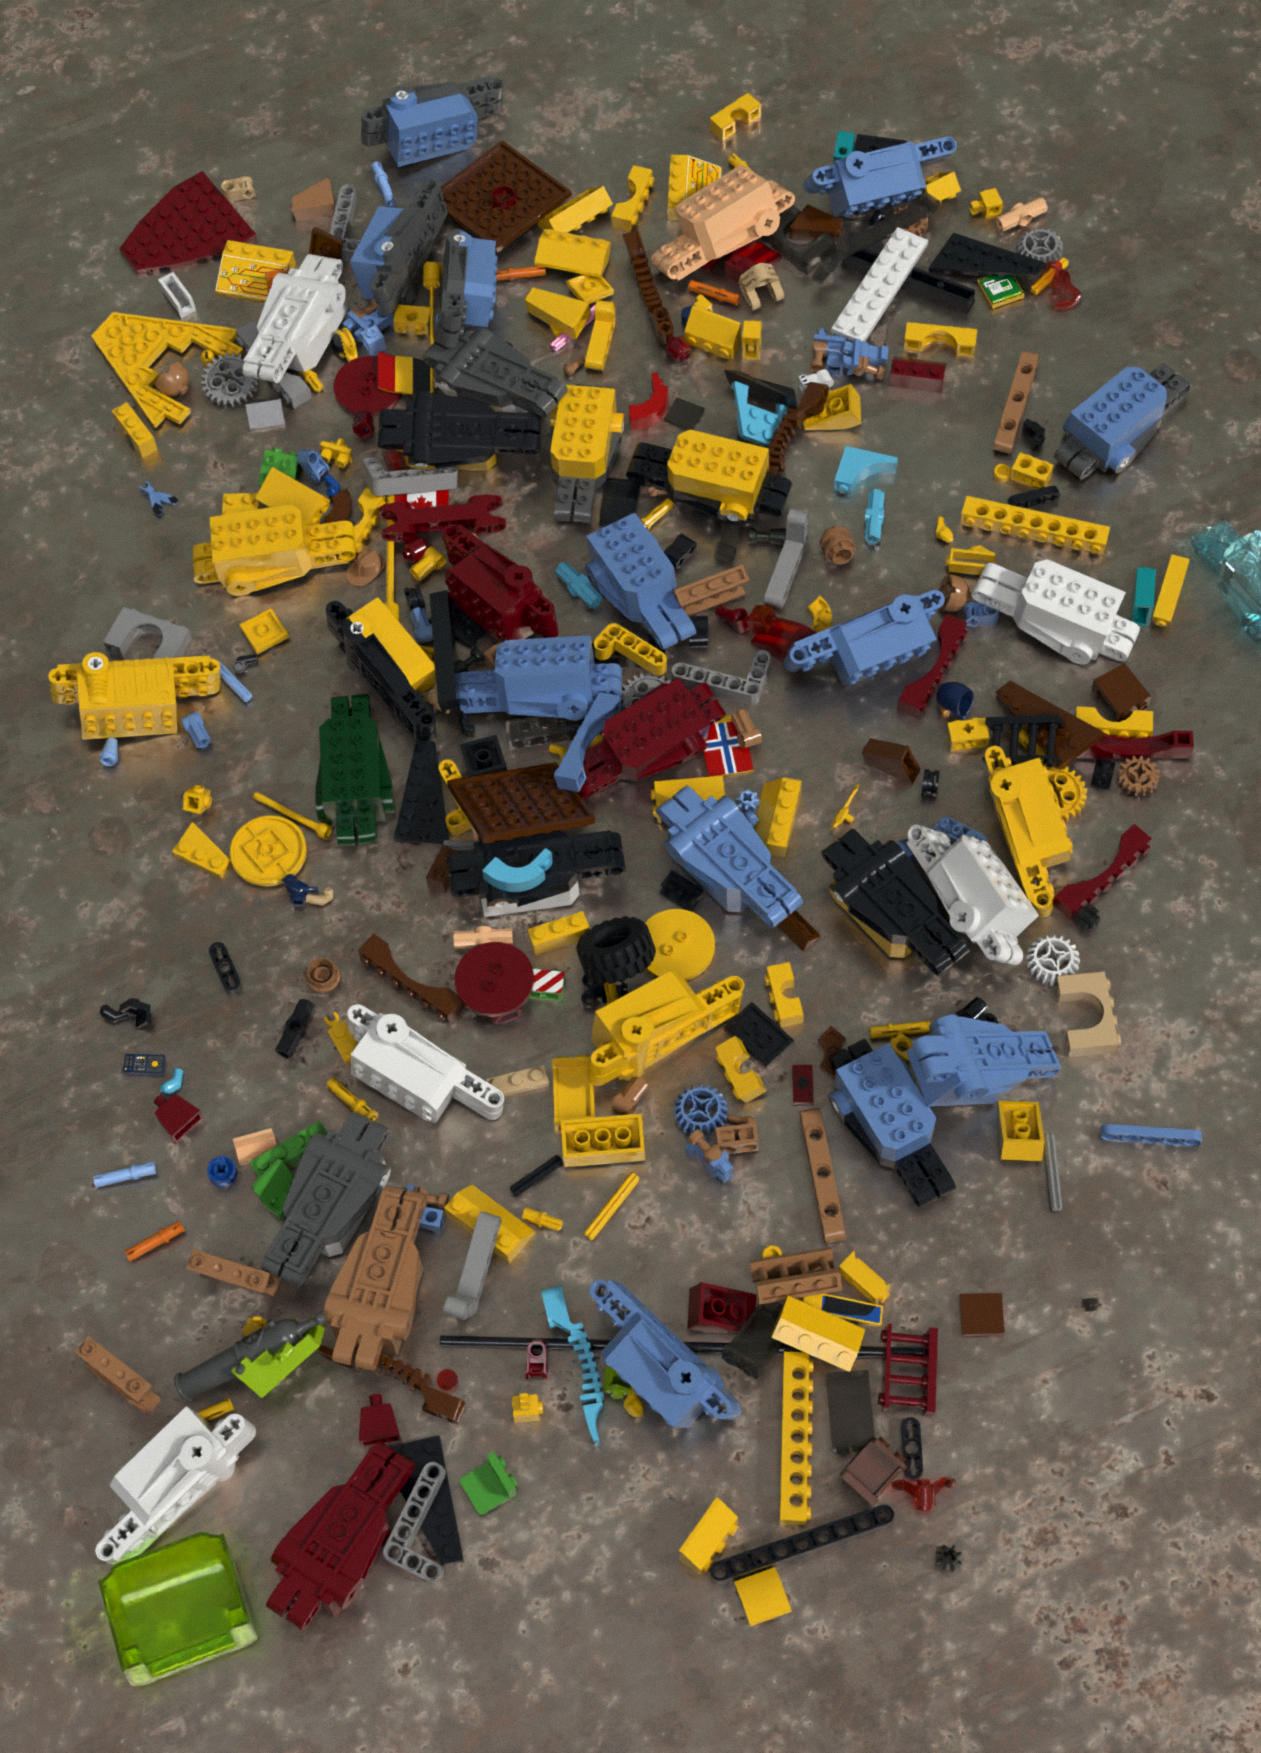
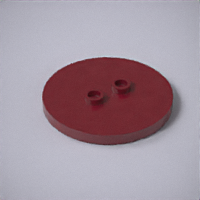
M363 356L349 361L338 371L333 383L334 394L338 404L344 410L354 415H357L363 409L370 412L371 416L379 415L382 409H392L403 395L383 391L378 388V356Z
M488 942L474 947L462 957L455 972V987L462 1003L471 1011L488 1017L504 1016L519 1009L530 997L534 986V972L528 957L517 947L503 942Z

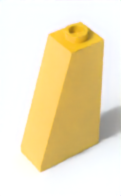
M534 287L525 296V304L529 313L577 340L591 315L589 303Z
M1171 554L1152 617V622H1155L1157 626L1166 627L1171 624L1190 561L1188 558Z

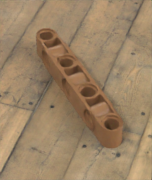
M1023 350L1021 352L993 447L995 451L1008 454L1012 452L1040 354Z
M816 1108L800 1111V1121L825 1243L846 1240L821 1110ZM818 1135L820 1138L817 1140H813L810 1138V1136ZM824 1172L828 1176L821 1178L817 1174ZM832 1210L835 1212V1215L828 1216L825 1212Z

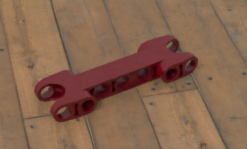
M475 495L468 499V504L412 508V504L406 501L385 504L378 509L379 517L392 520L395 524L381 531L382 538L392 542L410 541L416 538L417 532L439 531L450 524L457 526L461 524L465 528H472L473 533L477 535L500 532L506 528L505 519L493 516L489 512L503 505L502 498L498 495Z

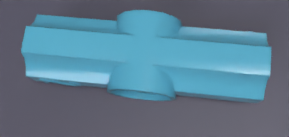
M880 489L869 491L864 540L870 544L880 542L885 492H882Z
M562 562L558 565L555 574L566 584L569 592L574 597L578 596L590 609H595L603 600L602 596L591 586L589 579L583 573L579 574L568 562Z

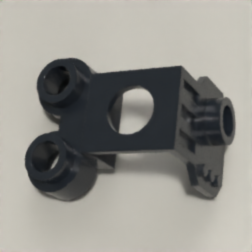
M584 974L582 985L588 991H585L581 996L582 1005L586 1008H593L597 1001H600L601 1004H606L607 997L604 985L599 982L587 985V982L592 980ZM622 981L621 985H616L619 998L628 994V983ZM592 999L593 1002L587 1003L586 1000Z

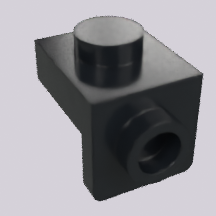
M1027 418L1023 423L1022 434L1032 439L1030 449L1034 451L1037 446L1040 447L1045 441V428Z
M1097 758L1091 785L1110 789L1116 762Z
M130 998L119 1006V1012L136 1017V1028L145 1026L151 1019V1005L140 1002L139 999Z

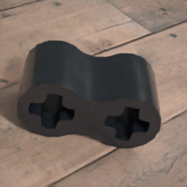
M681 533L666 548L664 553L672 565L679 569L686 559L695 552L697 543Z
M690 616V620L696 629V634L689 637V648H708V616Z

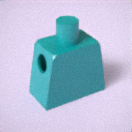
M838 131L833 164L835 160L846 158L850 153L854 152L855 133Z

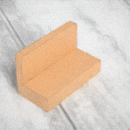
M272 1128L232 1139L240 1166L249 1164L253 1159L277 1146Z

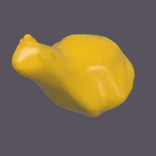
M936 517V537L951 543L953 541V533L945 526L944 517Z
M630 1385L629 1389H632V1393L627 1395L624 1401V1408L632 1417L639 1418L644 1415L643 1402Z

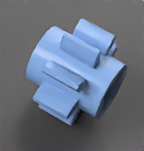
M749 789L744 792L740 791L739 797L735 798V804H738L739 810L744 812L750 809L755 812V806L759 805V799H756L757 793H752Z

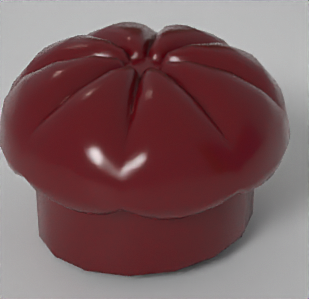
M508 186L494 189L491 193V199L494 204L492 209L501 207L505 209V212L509 211L507 207L515 205V198L519 201L518 197L515 196L514 190ZM503 190H505L506 193L513 195V197L510 199V196L508 194L503 193ZM498 194H500V195L497 197V201H495L494 198H493V196H494V195L497 196ZM506 195V198H509L505 202L499 201V198Z

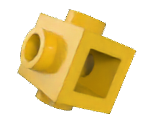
M194 785L189 788L183 795V810L194 814L203 813L211 806V790L205 789L202 785Z

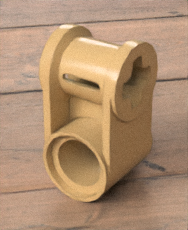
M248 176L225 180L221 184L222 194L229 203L251 199L255 196V190L252 188L253 181Z

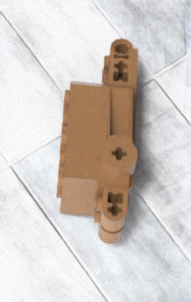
M386 1185L384 1190H382L370 1230L357 1238L325 1302L323 1313L326 1316V1322L331 1323L330 1326L336 1338L332 1361L352 1366L355 1360V1367L375 1371L381 1352L398 1356L401 1343L407 1340L411 1330L417 1290L424 1270L414 1242L426 1206L427 1194L407 1190L405 1195V1189Z

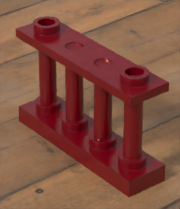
M887 1324L884 1330H881L880 1342L884 1343L882 1393L879 1392L878 1405L881 1406V1412H886L889 1404L914 1406L923 1409V1416L932 1417L936 1409L938 1328L930 1327L926 1334L913 1335L892 1333V1324ZM891 1341L922 1344V1346H925V1354L922 1356L892 1354ZM890 1362L921 1365L925 1367V1373L922 1377L891 1375ZM890 1383L921 1386V1388H924V1396H921V1398L889 1396Z

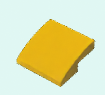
M775 1567L734 1581L750 1626L792 1612Z

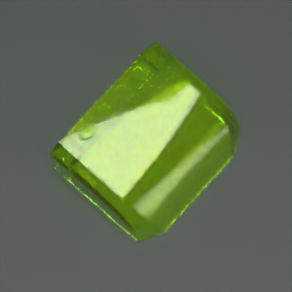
M198 1532L116 1563L102 1580H98L121 1670L132 1686L147 1685L246 1647L259 1638L238 1568L224 1534L214 1535L208 1534V1532Z

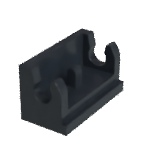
M673 870L669 872V875L661 884L660 895L684 910L693 912L704 899L703 889Z

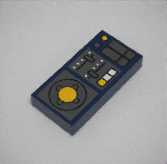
M125 1054L123 1074L163 1076L166 1057L165 1055Z

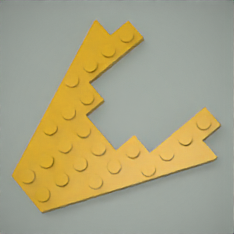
M112 312L91 335L98 349L154 428H157L166 417L180 425L191 413L188 407L152 388L160 375L149 367L168 346L181 354L192 342L206 350H211L217 356L220 354L222 358L225 357V353H228L229 357H231L233 352L236 357L239 354H244L243 348L233 343L235 338H237L236 328Z

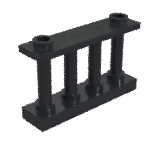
M1060 715L986 717L985 725L993 732L992 746H1000V735L1003 730L1011 731L1009 756L1005 757L1010 758L1012 766L1039 757L1043 766L1055 767V765H1062L1060 758L1054 755L1056 731L1058 729H1065V720ZM1040 729L1048 730L1046 755H1035L1037 731ZM1021 730L1030 731L1028 756H1017L1018 738ZM982 757V761L986 764L985 757ZM994 761V762H995V768H996V767H999L998 763H997L996 761Z

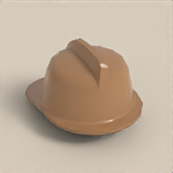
M375 549L361 551L357 555L356 560L347 569L346 577L348 582L359 587L369 584L385 568V559Z

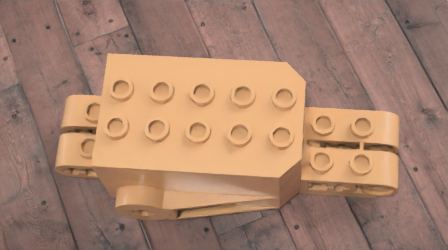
M741 164L677 205L675 212L683 235L676 237L675 240L663 245L661 249L653 253L650 260L651 264L667 277L679 281L712 259H718L762 236L773 234L779 227L781 219L779 214L793 205L795 195L775 181H767Z

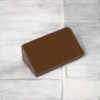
M796 910L787 915V918L778 924L802 951L821 937Z

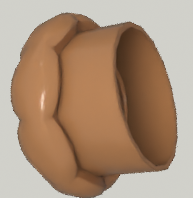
M318 958L313 960L308 966L305 980L308 987L313 991L327 993L338 985L340 970L330 960Z

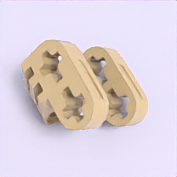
M756 264L739 278L740 290L751 311L761 307L755 288L766 285L775 302L784 299L783 289L778 281L779 278L776 276L775 270H773L772 264Z

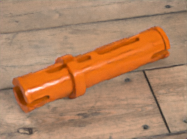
M544 266L514 269L508 267L505 270H497L496 281H513V279L546 276Z
M691 280L688 286L689 291L718 299L719 302L724 301L737 306L740 301L739 294L728 292L725 288H715Z
M177 1220V1222L164 1229L160 1228L158 1229L159 1232L124 1250L129 1261L131 1262L164 1242H170L169 1239L185 1232L181 1222Z

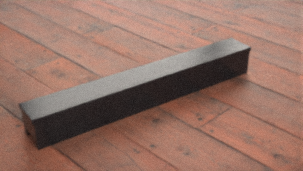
M849 243L846 253L842 255L841 266L866 275L880 254ZM913 267L900 287L903 290L967 314L975 302V289Z
M445 590L429 594L437 697L442 714H446V710L455 708L457 711H461L452 602L448 591Z

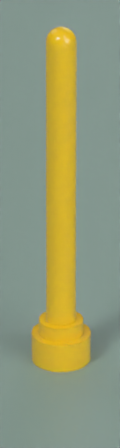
M258 792L253 794L255 800L315 830L322 839L326 840L331 835L333 830L331 825L327 823L318 824Z

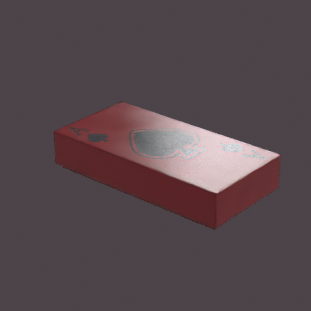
M792 1065L793 1105H814L812 1065Z

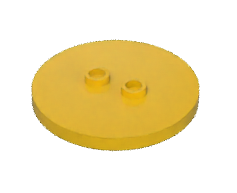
M274 815L261 816L248 821L235 833L230 844V860L235 872L246 882L263 887L275 886L284 883L282 878L286 875L292 874L295 876L300 871L306 860L307 845L302 831L292 821Z
M669 909L653 915L645 922L656 948L654 960L648 968H645L652 976L658 978L669 971H678L685 981H689L701 975L709 967L715 953V938L711 927L702 917L684 909Z

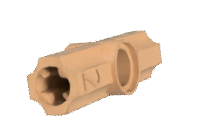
M1039 197L1026 204L1018 203L1014 205L1011 211L995 219L997 228L1000 232H1004L1018 224L1020 226L1027 225L1033 217L1047 211L1046 201Z
M480 926L475 928V930L454 931L453 934L455 949L474 948L488 942L514 944L512 928L492 929L487 926Z

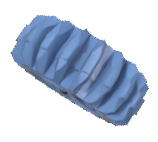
M701 1083L699 1088H695L692 1084L691 1090L685 1088L684 1094H678L679 1100H675L674 1104L676 1107L673 1108V1112L676 1114L674 1119L679 1121V1128L684 1127L685 1133L691 1130L692 1134L699 1129L702 1133L706 1132V1135L710 1136V1130L715 1132L717 1126L723 1127V1121L727 1120L726 1113H728V1108L725 1107L727 1101L723 1099L722 1093L717 1094V1088L710 1090L709 1084L706 1088H703ZM691 1102L692 1109L686 1115L684 1109ZM716 1106L717 1112L711 1119L709 1112L712 1110V1107Z

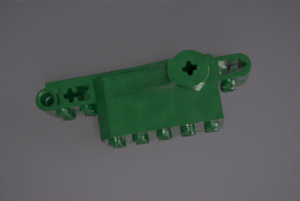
M369 694L351 695L352 707L349 705L348 696L331 697V718H328L319 727L320 764L315 788L316 812L318 820H327L329 825L336 826L338 847L356 846V830H358L359 845L377 844L376 822L386 821V814L395 813L393 784L380 741L377 723L371 719Z

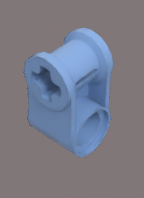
M301 449L297 453V461L309 479L319 483L321 476L330 470L328 464L315 450Z
M975 602L967 603L963 607L966 613L965 622H967L968 627L994 625L999 620L1000 609L995 610L986 606V604Z

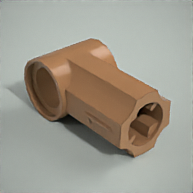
M742 709L732 714L731 718L738 732L737 738L740 747L744 749L761 744V732L758 728L754 727L747 710Z
M634 1076L624 1091L618 1093L614 1098L611 1108L622 1115L633 1114L637 1108L638 1101L649 1088L648 1084L640 1077Z

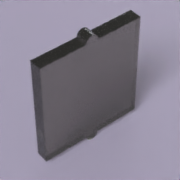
M677 397L672 406L669 407L664 421L686 430H693L697 422H700V417L705 408Z

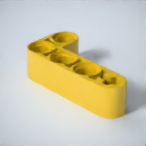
M596 301L595 323L585 358L586 369L604 370L616 320L615 302Z
M609 624L594 640V654L599 660H606L615 651H618L656 676H661L667 671V657L663 652L619 624Z
M446 759L440 762L438 768L441 779L457 809L447 814L445 822L448 832L453 836H458L471 830L472 825L447 787V780L459 779L462 776L452 760Z

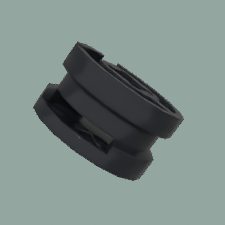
M418 584L415 585V589L404 588V594L410 611L420 606L426 609Z
M929 769L924 770L921 795L926 796L930 794L932 797H937L939 770L931 772ZM934 776H936L935 790L932 791Z

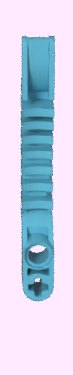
M562 1286L543 1289L541 1293L550 1328L559 1327L571 1334V1336L567 1337L569 1345H574L575 1354H579L578 1358L582 1371L587 1373L582 1374L584 1383H588L582 1384V1389L584 1393L589 1394L580 1395L581 1404L597 1401L594 1404L583 1405L594 1444L600 1443L596 1429V1419L599 1412L603 1409L602 1401L604 1400V1394L601 1392V1381L598 1382L600 1376L597 1371L594 1354L590 1352L592 1350L590 1342H587V1333L584 1332L582 1322L577 1324L570 1322Z

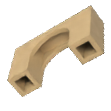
M1105 971L1057 976L1055 986L1058 1003L1079 1000L1090 1002L1098 1008L1102 1018L1101 1022L1095 1027L1067 1031L1065 1041L1068 1057L1116 1052L1118 1045H1121L1120 1033H1116L1117 1016L1116 1014L1113 1015L1112 1012L1114 1000L1112 996H1109L1108 990H1110L1111 986L1109 978H1106Z

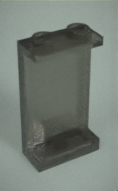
M758 1302L757 1308L730 1344L724 1346L721 1358L729 1365H734L742 1370L747 1376L758 1379L784 1344L771 1337L772 1329L783 1305L778 1302L759 1305Z
M868 1370L826 1373L825 1383L827 1387L832 1454L837 1453V1456H847L851 1452H859L872 1436L875 1437Z

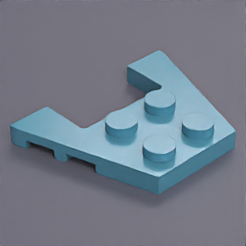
M734 381L731 383V388L735 394L734 404L737 406L738 415H736L740 438L768 448L769 443H772V436L776 435V428L779 429V423L783 422V415L788 414V407L776 403L774 414L747 403L749 386Z

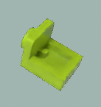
M606 1366L603 1391L617 1399L630 1395L632 1389L625 1387L626 1382L618 1376V1373L613 1368Z

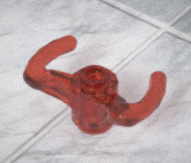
M1055 260L1046 263V268L1042 274L1046 270L1053 268L1054 275L1050 284L1051 288L1056 292L1064 291L1072 296V299L1056 303L1057 309H1064L1076 304L1082 295L1072 285L1069 272L1062 268L1063 266L1060 261Z
M941 1477L934 1483H930V1479L917 1480V1484H911L903 1479L893 1481L891 1486L895 1490H905L912 1495L917 1511L934 1510V1505H936L935 1496L945 1486L947 1488L954 1487L956 1480L950 1477Z

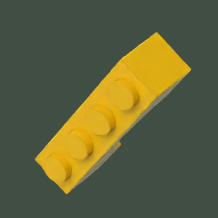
M632 166L628 176V189L635 195L626 202L616 204L611 215L613 228L631 232L633 227L637 225L638 215L642 213L644 201L649 197V189L653 187L655 182L652 169Z
M907 322L904 350L921 352L924 347L931 343L942 342L951 346L958 356L974 357L977 329Z
M368 487L364 489L358 499L359 509L364 516L357 525L353 526L356 554L361 552L363 542L369 539L373 526H377L379 522V507L387 504L385 495H373Z
M1076 707L1075 716L1096 727L1107 735L1121 738L1152 737L1153 711L1134 710L1128 719L1121 722H1111L1101 717L1094 707Z

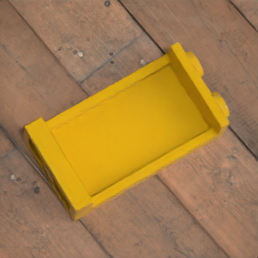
M273 467L255 499L269 507L292 504L301 510L306 526L319 525L323 513L328 510L330 499Z
M723 776L654 781V789H651V798L656 800V806H652L653 817H657L658 823H662L656 809L685 786H689L704 801L711 796L716 800L725 796Z
M558 1056L552 1059L555 1133H561L560 1120L595 1117L594 1085L588 1079L591 1056Z

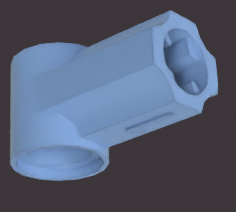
M414 608L409 612V616L414 627L413 630L418 645L432 641V624L429 623L424 608Z
M194 711L181 717V723L185 731L190 734L196 748L207 747L211 739L204 727L199 712Z

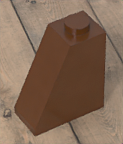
M807 204L790 226L789 239L834 243L844 232L843 220Z
M870 738L863 748L862 755L868 765L909 784H913L921 770L907 745Z

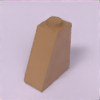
M325 178L291 197L293 205H289L291 215H295L296 222L334 215L335 206L329 178Z

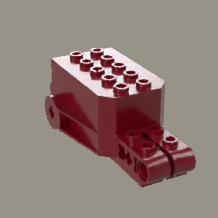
M450 524L442 529L448 561L452 564L451 567L444 571L445 583L448 586L449 597L464 613L499 642L526 639L535 633H538L543 638L558 636L559 628L554 605L542 595V590L534 583L532 571L528 567L516 564L486 543H483L461 524L459 526Z
M677 678L669 684L664 683L657 686L635 704L607 719L602 733V742L587 750L584 755L583 766L587 778L578 792L583 800L591 798L621 779L637 781L681 765L703 753L708 748L705 740L708 736L709 726L726 716V712L718 700L715 699V695L707 683L704 682L688 691L681 679Z
M377 1441L367 1452L348 1482L333 1486L279 1542L272 1554L271 1563L277 1566L275 1571L281 1581L270 1595L266 1607L282 1618L286 1616V1621L301 1631H304L309 1626L320 1608L337 1618L340 1612L352 1603L364 1583L369 1569L385 1547L392 1533L386 1511L411 1476L416 1464L400 1453L396 1454L394 1449L383 1442Z

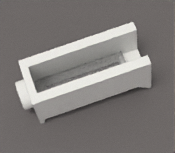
M174 272L158 279L161 291L174 306L180 318L196 311L191 295Z

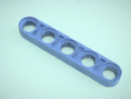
M1117 1124L1101 1126V1138L1104 1140L1181 1146H1198L1202 1144V1133L1198 1130Z

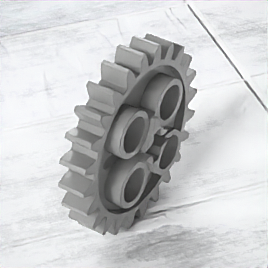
M233 352L231 357H229L228 353H225L224 358L219 354V360L212 358L214 363H207L209 369H203L205 375H201L204 380L201 382L204 387L202 389L206 393L207 398H211L212 403L217 401L219 407L222 403L225 408L228 407V404H231L234 408L235 403L241 406V400L246 402L247 396L253 397L251 391H257L255 386L258 385V381L256 379L245 376L238 377L240 374H243V365L245 363L241 354L236 357Z
M641 672L640 678L633 675V681L627 679V685H622L621 702L623 710L635 704L657 686L664 683L669 684L671 680L665 682L664 675L661 678H658L656 675L652 677L650 672L645 677ZM639 689H644V690H646V691H645V692H640V691H638V690H639Z

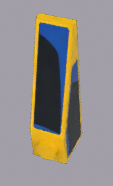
M825 1293L799 1298V1300L855 1325L882 1326L883 1306Z

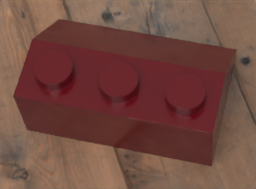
M894 356L890 371L889 387L942 393L947 363Z

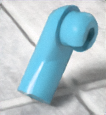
M176 1068L173 1070L172 1079L160 1085L161 1093L171 1094L181 1088L182 1069Z

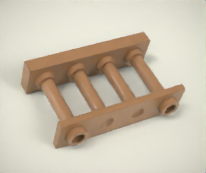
M742 564L675 589L673 593L680 609L683 608L685 613L691 616L744 596L745 592L742 586L748 584L750 580Z
M832 1247L750 1261L752 1280H760L756 1282L759 1305L786 1300L787 1295L800 1298L842 1290L839 1268L830 1269L834 1267ZM821 1269H822V1271L810 1273V1271H816V1270H821Z
M192 1249L186 1267L187 1270L276 1296L281 1277L277 1278L263 1270Z
M90 1336L75 1351V1354L85 1361L83 1365L86 1369L146 1416L161 1400L150 1390L152 1387L150 1383Z

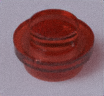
M444 1369L437 1376V1384L443 1390H451L458 1383L457 1374L451 1369Z

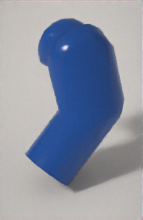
M327 474L324 477V481L329 485L326 494L331 498V496L339 493L340 484L330 474Z

